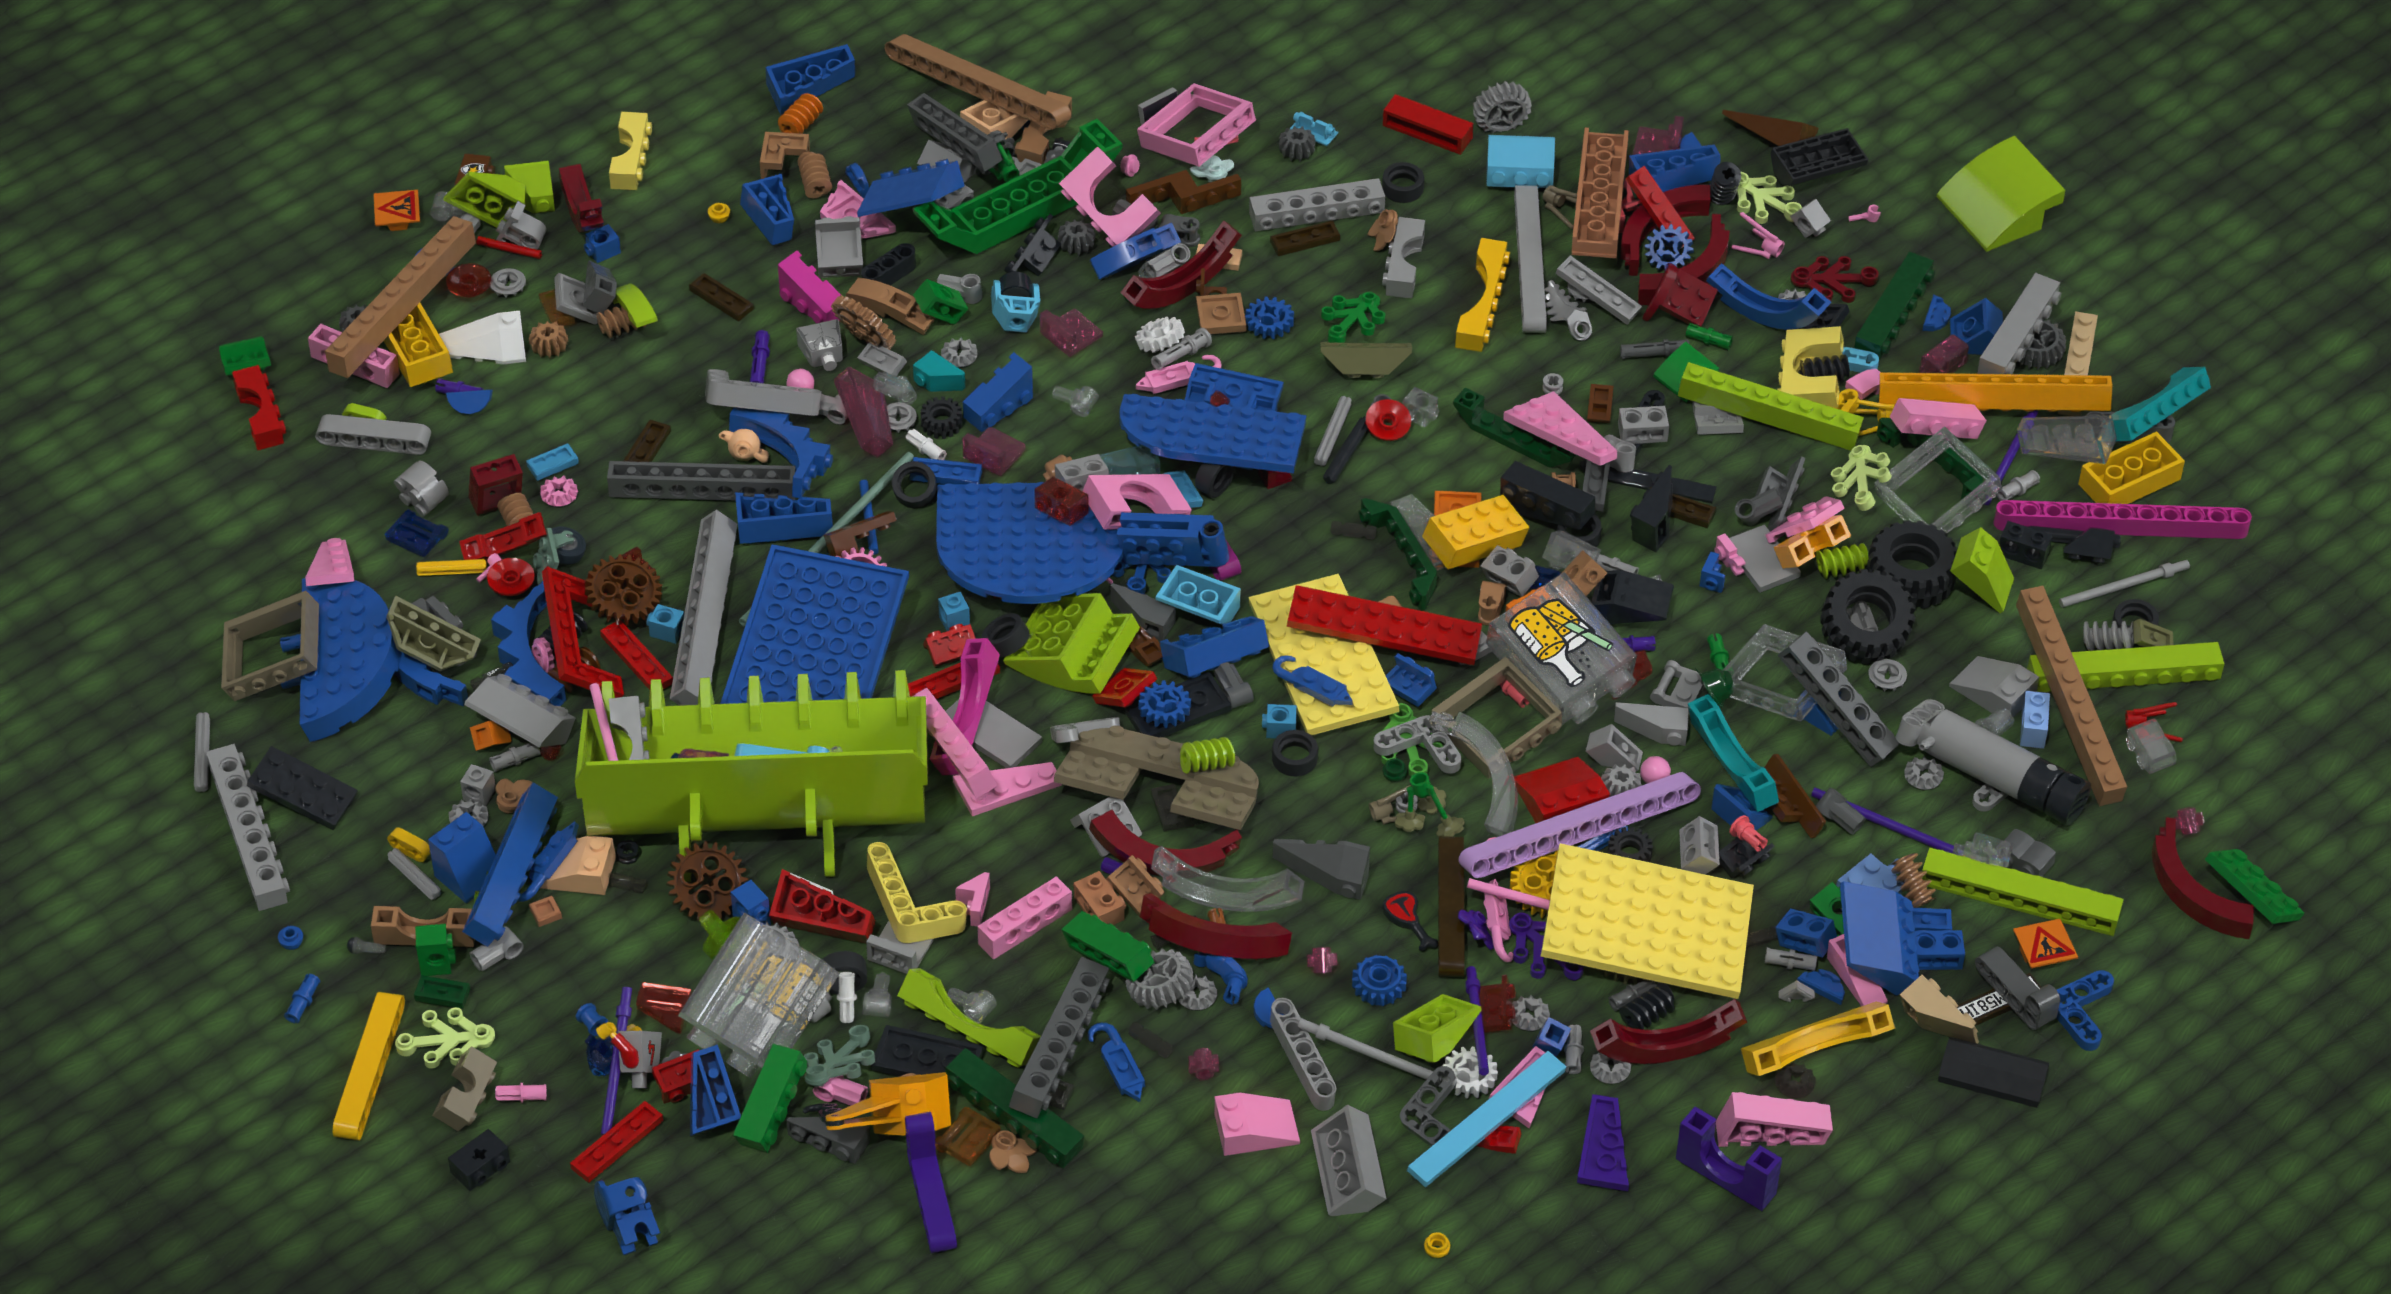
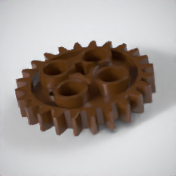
M619 554L618 559L614 560L610 555L608 562L600 559V565L594 564L593 570L588 572L584 594L588 596L587 603H592L591 610L599 609L598 617L607 615V622L614 618L616 625L620 623V620H624L625 624L628 625L631 619L635 624H638L639 617L647 620V615L654 611L660 602L659 600H661L662 584H659L660 576H654L655 568L648 570V562L641 565L639 557L635 561H631V555H628L625 560Z
M704 841L700 849L697 843H694L693 851L686 847L684 849L685 857L678 853L676 858L679 863H671L670 866L675 871H668L667 876L673 878V880L668 881L666 886L673 887L674 889L668 895L677 897L672 904L677 905L681 903L682 906L679 912L682 913L687 909L689 911V919L693 914H697V922H700L702 917L706 916L707 922L710 923L714 915L720 921L722 912L727 917L730 916L729 907L732 908L731 891L746 883L748 878L741 877L746 868H738L742 860L737 859L734 861L732 859L735 852L725 853L727 846L718 850L717 842L713 844L712 848H709L707 841ZM706 860L715 861L717 869L708 870L704 862ZM726 870V873L715 878L710 886L706 884L691 895L688 893L689 890L701 885L704 877L706 880H709L719 871ZM684 874H694L696 882L693 884L687 883L684 880ZM721 880L728 881L731 889L729 891H722L718 886V882ZM701 893L707 894L710 898V903L701 904L697 899V895Z

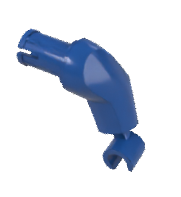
M1203 952L1194 954L1193 962L1196 966L1205 967L1207 965L1208 969L1221 975L1224 983L1227 985L1223 995L1224 1001L1232 1004L1234 999V1004L1239 1001L1241 990L1248 983L1247 974L1232 957L1217 956Z

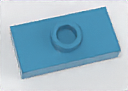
M567 443L526 460V463L538 481L579 464V460Z
M1185 470L1164 473L1171 476L1190 508L1202 507L1203 499Z

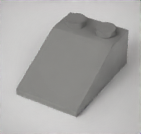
M1977 656L1950 682L1949 687L2008 723L2022 709L2025 692L2037 691L2039 676L2019 664Z

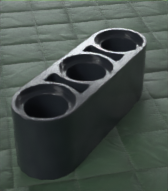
M908 243L896 246L865 266L861 271V277L891 286L916 268L915 247Z

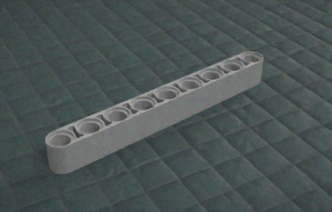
M1515 185L1514 202L1523 333H1546V305L1538 186Z

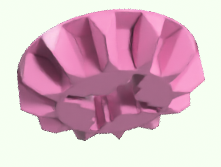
M554 476L552 480H545V484L541 486L540 495L542 500L548 505L565 506L575 500L578 489L572 479L567 480L565 476L557 479ZM556 488H557V489L563 488V491L561 492V491L558 490V491L555 492V489H556Z
M544 637L536 638L531 652L537 663L548 673L555 666L553 650L550 648V643Z

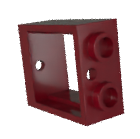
M515 454L470 467L469 499L477 515L497 510L498 502L502 498L510 494L522 492L523 472Z

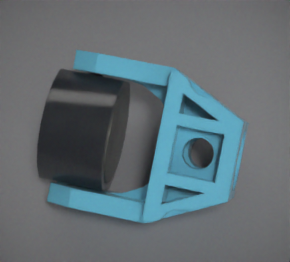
M1009 272L1000 277L999 280L993 281L991 291L992 313L1005 331L1027 332L1037 317L1040 306L1039 285L1032 284L1029 276L1021 272Z

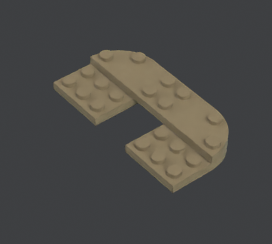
M1121 726L1080 732L1078 735L1079 740L1071 741L1070 751L1054 775V782L1122 800L1126 797L1142 769L1184 779L1185 782L1171 803L1170 812L1238 830L1242 829L1256 804L1259 784L1254 770L1246 763L1240 761V758L1235 756V763L1232 767H1229L1226 763L1225 768L1221 769L1217 764V768L1212 770L1208 765L1206 771H1202L1199 768L1198 772H1193L1191 769L1186 774L1183 772L1180 764V750L1184 743L1126 730Z

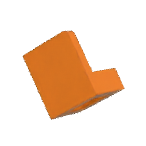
M487 721L470 727L476 751L495 745L507 744L512 741L509 730L494 721Z

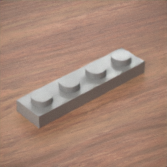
M1571 255L1557 268L1556 274L1625 324L1628 325L1642 308L1640 304Z

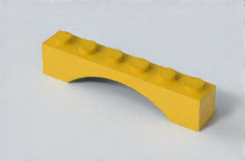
M1481 238L1477 251L1476 270L1481 275L1486 290L1480 301L1471 310L1460 316L1456 331L1455 348L1482 352L1484 343L1488 344L1490 330H1488V327L1492 328L1494 322L1492 311H1497L1498 298L1496 296H1500L1502 291L1500 280H1505L1506 276L1504 264L1508 265L1510 260V252L1507 251V242L1486 238Z
M1875 1001L1743 1047L1741 1051L1747 1072L1761 1076L1781 1069L1790 1062L1817 1050L1852 1040L1872 1037L1895 1029L1889 1005Z

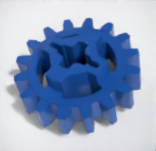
M1672 224L1669 225V229H1665L1661 225L1660 232L1654 229V237H1647L1650 244L1645 245V250L1649 251L1646 253V258L1651 259V266L1657 264V271L1666 268L1665 266L1668 263H1672L1677 267H1684L1685 260L1691 261V257L1688 254L1694 253V250L1688 246H1691L1693 242L1692 239H1687L1689 237L1687 231L1682 233L1680 226L1674 230ZM1658 242V243H1659V249H1658V250L1656 251V253H1655V252H1654L1655 245H1656V243ZM1664 244L1669 248L1673 247L1674 253L1666 250ZM1684 244V251L1682 255H1680L1679 249Z
M1265 297L1264 301L1256 299V304L1250 303L1249 309H1246V325H1248L1249 331L1254 330L1255 336L1262 334L1263 339L1267 335H1270L1272 339H1275L1277 334L1283 337V331L1289 333L1290 327L1294 325V311H1291V305H1285V300L1278 302L1277 297H1274L1272 300Z
M1162 680L1161 685L1153 682V688L1146 686L1145 693H1140L1139 710L1141 717H1146L1147 723L1155 721V727L1160 723H1163L1164 728L1168 727V723L1177 726V720L1184 722L1185 715L1189 716L1191 699L1189 698V692H1183L1182 685L1175 687V682L1173 681L1170 685H1166L1165 680Z

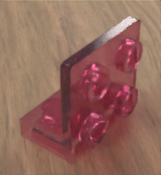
M1675 116L1674 124H1669L1668 130L1639 127L1633 155L1679 149L1684 117Z
M1047 309L1040 313V333L1069 357L1103 337V331L1076 309L1070 310L1061 317L1053 315Z

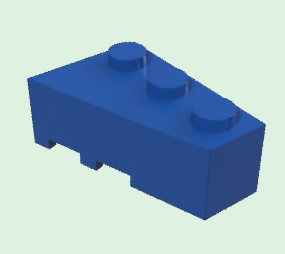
M782 174L742 184L740 205L772 245L792 240L794 217L790 203L787 201Z
M1014 352L1009 356L1011 361L1002 369L998 367L994 371L995 376L987 384L981 383L963 401V418L981 432L994 426L996 422L1012 414L1014 410L1033 399L1032 366Z
M718 1045L691 1054L690 1136L738 1121L741 1118Z

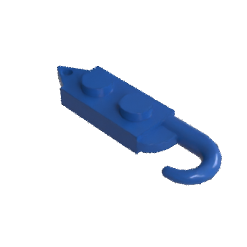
M1285 655L1280 656L1274 661L1272 668L1274 673L1293 684L1295 688L1332 707L1335 704L1353 705L1346 685L1309 666L1299 667L1292 672L1281 668V664L1285 661L1295 662V657Z
M573 822L562 831H557L550 838L543 851L535 858V862L529 872V878L533 882L524 893L520 894L517 901L524 902L531 899L563 862L578 841L576 835L579 825L576 822Z
M1102 1022L1093 1025L1088 1031L1090 1042H1093V1035L1097 1031H1105L1110 1038V1041L1102 1046L1101 1055L1121 1095L1127 1094L1140 1102L1142 1088L1145 1087V1080L1128 1047L1123 1043L1117 1029L1113 1025Z

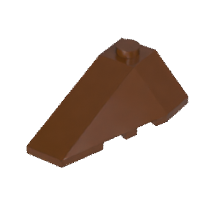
M1729 110L1722 111L1723 115L1778 146L1815 137L1819 129L1802 122Z

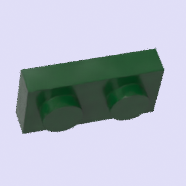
M421 975L414 993V999L419 1002L464 1009L471 990L470 983Z

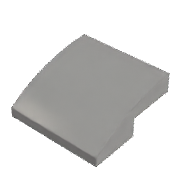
M1692 401L1697 434L1743 433L1744 424L1741 416L1717 409L1714 406Z

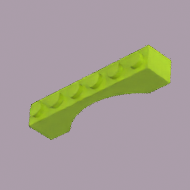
M921 968L909 969L897 995L905 1000L904 1004L913 1009L920 1008L925 1011L924 1015L935 1021H943L946 1023L945 1027L947 1029L966 1034L965 1038L975 1044L982 1043L987 1046L986 1050L997 1056H1000V1054L1008 1058L1007 1062L1016 1067L1027 1065L1041 1038L1040 1035L1024 1026L998 1029L973 1021L953 1004L941 980Z

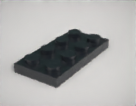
M1208 672L1175 685V687L1182 685L1183 692L1188 691L1189 698L1191 699L1189 716L1185 715L1184 722L1177 720V726L1168 723V727L1164 728L1163 723H1160L1157 727H1155V721L1147 723L1146 717H1141L1139 710L1140 699L1135 700L1130 706L1124 707V712L1137 732L1160 738L1231 711V703L1211 673Z
M273 746L269 748L247 781V787L331 830L335 829L358 792L357 789Z
M886 1025L875 1052V1063L871 1065V1070L899 1077L908 1073L916 1075L943 1073L946 1067L965 1048L980 1059L982 1058L984 1048L978 1044Z

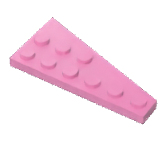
M1554 391L1541 397L1533 398L1522 405H1516L1504 412V421L1601 466L1617 459V450Z

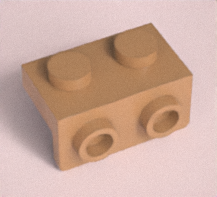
M1131 855L1125 863L1107 877V880L1140 916L1143 896L1145 894L1152 893L1160 899L1165 892L1159 879L1156 877L1152 878L1146 871L1147 867L1144 862Z

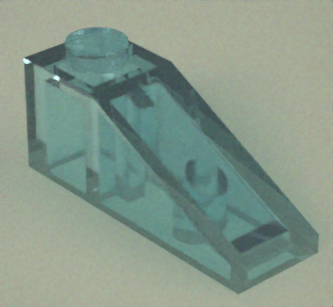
M1143 445L1099 455L1108 467L1109 475L1160 474V460L1158 456L1152 454L1151 449Z

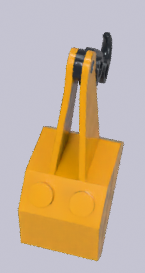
M946 1072L869 1080L870 1098L847 1108L841 1109L838 1108L837 1104L828 1103L813 1104L803 1108L804 1114L819 1112V1118L822 1122H825L827 1130L873 1125V1132L875 1134L905 1136V1116L930 1111L935 1131L951 1126ZM865 1113H872V1116L845 1120Z

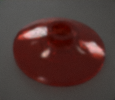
M462 264L453 268L448 273L446 285L454 295L474 297L484 293L490 287L491 274L485 267L479 264Z

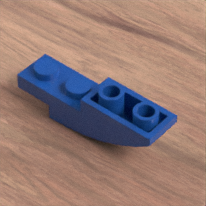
M1169 223L1157 229L1152 228L1121 242L1091 258L1090 262L1098 279L1101 280L1135 266L1144 259L1169 250L1174 245L1181 243V240L1173 224Z
M402 652L398 671L394 672V674L408 689L436 705L442 699L464 707L465 701L468 699L465 684L458 680L444 677L437 672H431L429 665Z

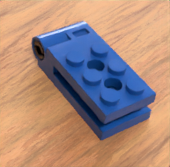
M1121 512V527H1118L1117 538L1120 549H1123V561L1125 564L1220 567L1229 560L1230 556L1223 525L1220 521L1215 520L1213 515Z

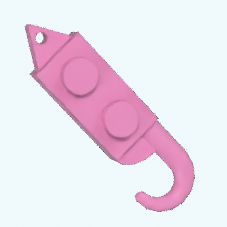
M1214 355L1202 356L1203 360L1214 362L1212 367L1221 368L1222 364L1218 357ZM1185 361L1163 367L1160 370L1156 369L1145 372V377L1136 384V389L1152 391L1153 394L1188 385L1195 363Z
M1496 879L1489 882V884L1498 886ZM1484 893V906L1488 918L1486 924L1492 933L1494 949L1504 962H1512L1513 953L1509 952L1507 954L1503 947V942L1511 936L1506 898Z

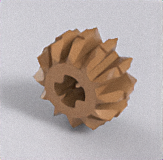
M548 320L546 324L538 322V326L532 328L529 343L533 353H538L540 358L545 355L549 359L551 355L559 356V353L564 352L566 345H568L566 330L564 326H559L557 321L552 324Z

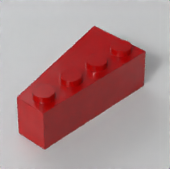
M782 869L769 914L773 924L778 923L780 926L866 944L869 936L873 933L876 922L872 912L848 900L841 899L825 889H820L810 884V882Z

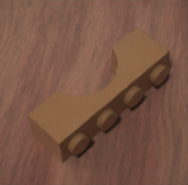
M1047 91L1046 96L1065 103L1072 114V97ZM1030 120V125L1028 128L1025 127L1022 140L1017 142L1015 146V155H1017L1019 162L1022 163L1026 158L1044 164V161L1047 159L1046 153L1049 151V140L1043 134L1050 130L1049 128ZM1067 122L1063 123L1062 125L1056 128L1065 127Z
M374 906L371 921L374 944L416 945L415 926L446 924L447 934L452 933L453 946L474 947L475 939L462 932L472 909L449 908L446 914L439 918L424 920L407 915L400 907Z

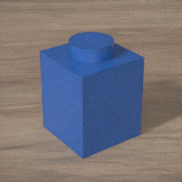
M1548 1017L1542 1025L1532 1047L1537 1046L1545 1053L1549 1051L1556 1057L1562 1050L1572 1028Z

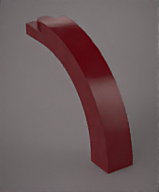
M581 164L559 168L560 184L571 219L577 231L580 233L602 228L604 221L602 218L600 198L591 200Z
M1690 185L1663 192L1681 218L1709 216L1710 185ZM1643 204L1628 219L1622 234L1620 259H1624L1625 266H1629V276H1638L1639 249L1645 238L1658 227Z
M1712 214L1710 242L1704 252L1690 264L1679 268L1709 284L1706 281L1707 278L1721 263L1724 265L1727 256L1730 230H1725V223H1721V214ZM1640 273L1638 304L1649 305L1664 273Z
M1223 220L1203 248L1184 265L1168 274L1155 278H1141L1133 275L1121 291V294L1134 306L1140 308H1159L1174 304L1196 292V281L1201 280V268H1205V285L1227 264L1233 256L1230 251L1242 234Z
M1113 809L1091 820L1089 830L1097 841L1114 857L1125 863L1133 855L1136 859L1139 858L1144 862L1148 873L1169 877L1198 875L1223 866L1226 859L1225 854L1229 856L1239 849L1242 840L1238 830H1235L1208 845L1197 848L1170 849L1160 847L1132 833L1119 820Z
M2166 817L2164 827L2160 826L2158 835H2155L2152 848L2154 870L2163 890L2179 909L2200 924L2226 935L2250 939L2253 927L2254 906L2220 897L2204 888L2188 873L2177 853L2175 840L2176 818Z
M1152 893L1143 896L1140 918L1149 923L1148 930L1170 942L1199 952L1232 958L1260 959L1288 955L1292 932L1277 922L1249 926L1216 923L1183 913Z
M1733 999L1702 1018L1676 1027L1657 1030L1634 1029L1621 1025L1610 1018L1590 1030L1597 1051L1603 1055L1622 1062L1650 1064L1679 1060L1708 1051L1730 1040L1729 1033L1746 1024L1747 1020L1740 1002Z

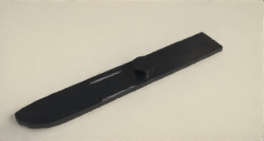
M1587 460L1580 462V467L1584 473ZM1609 466L1607 482L1647 490L1653 487L1658 474L1633 469L1630 472H1620ZM1672 477L1673 494L1712 504L1717 486Z

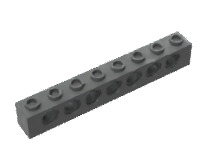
M609 461L607 475L609 497L736 500L735 492L744 493V497L764 494L765 498L778 499V495L788 496L791 500L796 499L792 497L793 476L796 472V466Z
M1084 957L1080 958L1014 1089L1009 1105L1010 1108L1038 1118L1042 1109L1045 1111L1048 1109L1052 1096L1049 1094L1050 1092L1055 1094L1061 1080L1058 1076H1064L1069 1064L1066 1060L1067 1058L1072 1060L1077 1049L1075 1042H1081L1086 1030L1083 1026H1089L1094 1014L1091 1010L1092 1008L1097 1010L1102 998L1099 994L1100 992L1105 993L1109 985L1110 979L1106 978L1109 970L1108 967Z

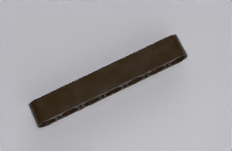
M1439 836L1438 977H1464V922L1458 918V912L1464 910V868L1459 864V856L1464 850V837Z

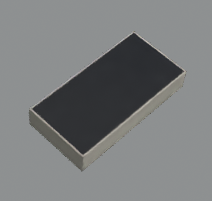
M1172 87L1139 104L1140 123L1143 125L1178 96L1177 90Z

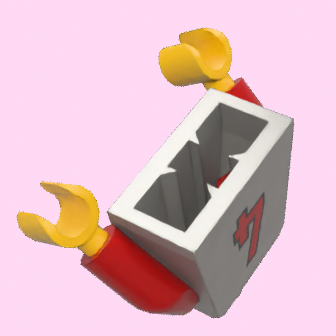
M612 1022L603 1023L597 1027L596 1032L599 1037L605 1040L610 1036L612 1039L611 1043L619 1050L620 1071L632 1073V1088H647V1073H652V1067L659 1065L662 1032L642 1031L640 1027L630 1024L627 1026L626 1031H618L617 1034L616 1026Z

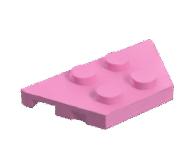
M840 180L837 183L835 193H831L828 202L820 210V218L841 219L846 216L857 218V211L864 198ZM882 213L858 217L860 218L861 239L896 232V225Z
M1824 497L1816 503L1812 502L1803 506L1802 512L1789 515L1787 517L1788 521L1765 535L1768 542H1775L1785 534L1787 537L1815 528L1845 509L1842 501L1831 497Z

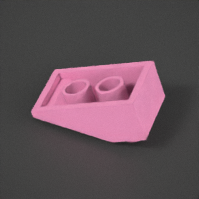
M1246 1093L1215 1096L1214 1115L1224 1156L1300 1144L1290 1100Z

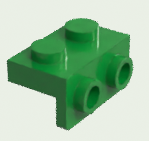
M262 336L219 346L222 366L226 376H233V371L259 365L261 371L266 369L267 366H271Z

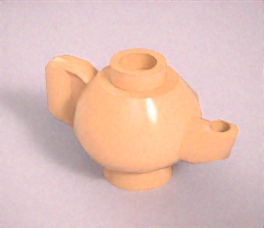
M739 429L735 432L724 430L719 433V438L728 443V450L736 460L749 461L755 457L761 463L768 461L769 452L760 448V439L752 430Z

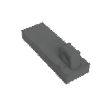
M1587 460L1582 491L1595 496V512H1603L1610 462L1600 466Z

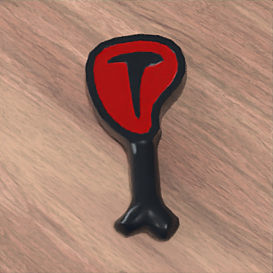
M1397 892L1384 900L1382 906L1384 915L1393 924L1412 930L1420 940V951H1425L1428 948H1437L1438 940L1428 936L1419 923V917L1416 914L1418 900L1412 892Z

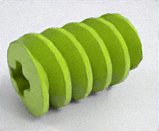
M1860 543L1859 546L1853 544L1850 548L1842 546L1841 549L1834 547L1831 551L1829 549H1824L1823 552L1820 550L1816 551L1817 566L1824 579H1828L1829 572L1836 578L1838 570H1840L1842 576H1846L1847 569L1850 572H1855L1856 567L1859 570L1865 569L1869 560L1868 550L1864 543Z
M1226 737L1213 738L1210 741L1206 739L1201 742H1186L1180 750V764L1183 772L1186 774L1191 769L1193 772H1198L1199 768L1202 771H1206L1208 765L1210 769L1215 770L1217 764L1222 769L1225 768L1226 763L1229 767H1232L1235 763L1234 748Z

